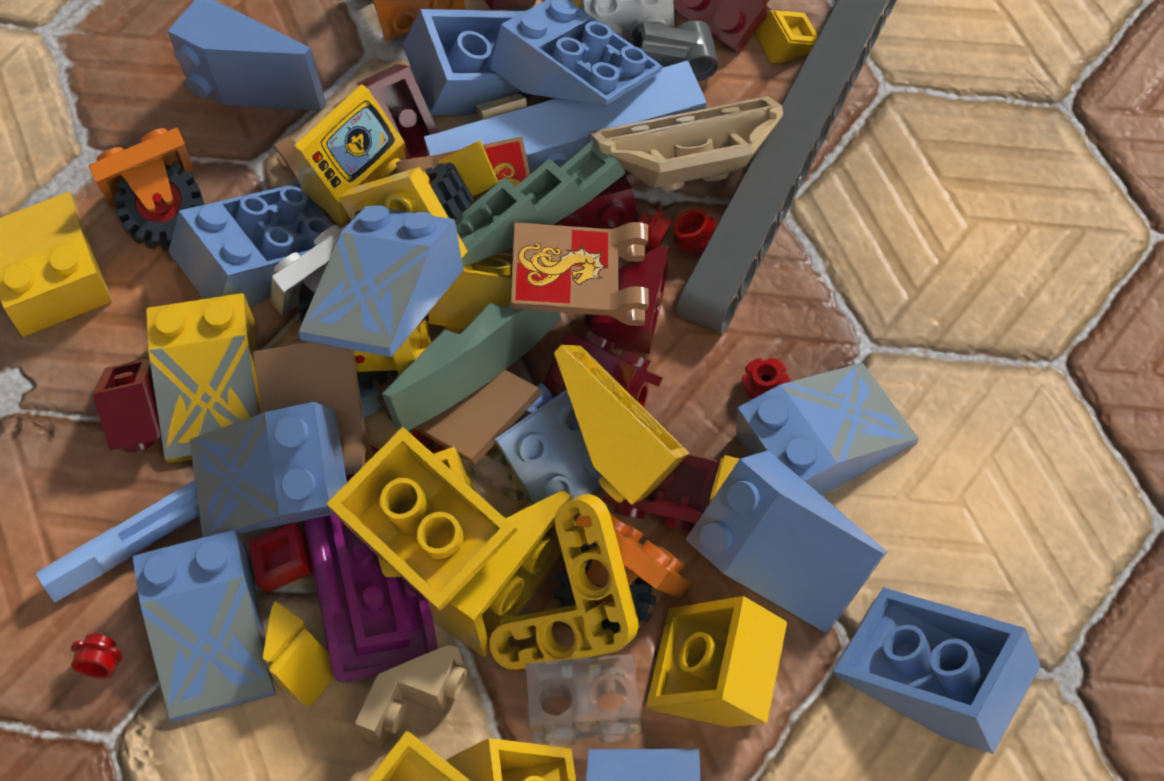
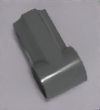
M693 20L674 28L635 21L629 30L628 42L642 49L647 56L660 65L670 66L688 61L697 82L712 77L718 71L719 62L711 29L705 22Z

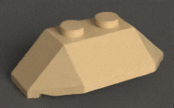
M765 96L590 131V141L594 140L601 153L612 155L624 169L650 187H657L660 191H672L684 187L685 181L700 178L707 182L721 181L730 176L729 172L743 170L782 118L783 108L782 105L771 97Z

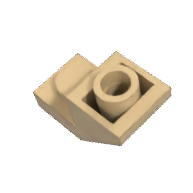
M448 644L377 674L355 722L362 739L383 748L389 733L396 734L401 727L407 709L406 703L403 702L404 699L444 713L449 699L456 700L460 696L467 678V669L464 668L459 648Z

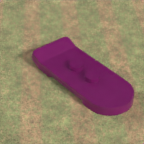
M370 445L373 455H375L380 449ZM355 474L346 475L347 482H348ZM335 514L302 521L328 648L331 672L337 682L346 683L377 677V674L438 649L434 622L425 597L402 577H385L382 573L378 556L348 529Z

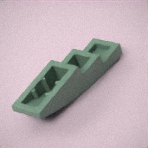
M592 140L561 167L549 158L516 187L504 177L464 211L461 216L455 219L457 233L468 251L462 257L463 267L512 248L514 222L554 225L581 208L625 174L621 164L612 155L601 153L596 142Z
M490 303L461 334L444 330L382 393L396 431H399L402 426L407 431L450 409L492 381L504 369L506 370L526 354L561 320L559 312L510 309L511 303L506 308Z

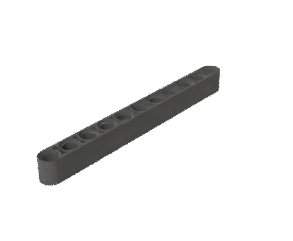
M897 0L837 1L782 104V118L758 149L685 285L677 306L676 315L678 318L719 334L725 333Z

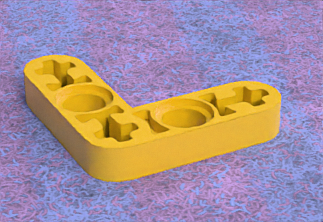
M581 494L563 503L555 516V528L576 605L516 616L497 626L491 634L489 644L492 656L500 666L518 670L610 654L622 649L635 638L639 628L638 617L611 516L606 504L600 498L591 494ZM579 513L581 516H590L592 525L587 528L583 525L576 526L573 516ZM598 541L600 547L591 548L584 553L581 552L580 546L585 543L590 545ZM589 559L600 561L606 567L609 579L605 587L595 586L588 580L585 567ZM609 594L613 595L614 600L606 604V601L598 605L595 604L594 600H600ZM608 618L610 622H618L620 631L614 634L610 629L604 630L602 621ZM555 621H562L571 627L575 639L571 648H565L555 641L552 635V627ZM536 634V642L522 650L517 646L511 647L508 638L511 636L514 639L520 640L530 638Z

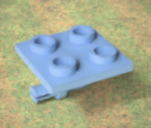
M539 383L537 387L542 395L509 430L494 440L533 504L561 490L572 495V499L581 494H591L601 487L598 480L602 475L593 467L567 389L555 398H552L543 383Z

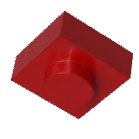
M295 522L249 542L256 585L266 593L312 574L304 531Z

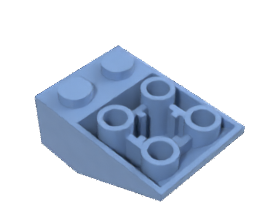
M546 0L502 23L490 65L491 70L523 93L603 106L657 75L663 68L662 65L647 56L642 49L627 42L613 32L609 26L599 22L580 9L572 0Z
M296 183L179 210L168 252L203 299L244 293L248 305L251 307L258 305L271 296L272 276L276 274L274 267L292 253L297 252L302 256L316 246L314 240L333 225L315 202L301 190V185Z

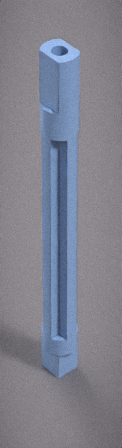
M359 382L363 416L366 418L384 406L377 400L380 393L373 383L372 389L363 390V383ZM195 480L37 571L36 575L53 602L61 600L128 560L135 553L199 516Z

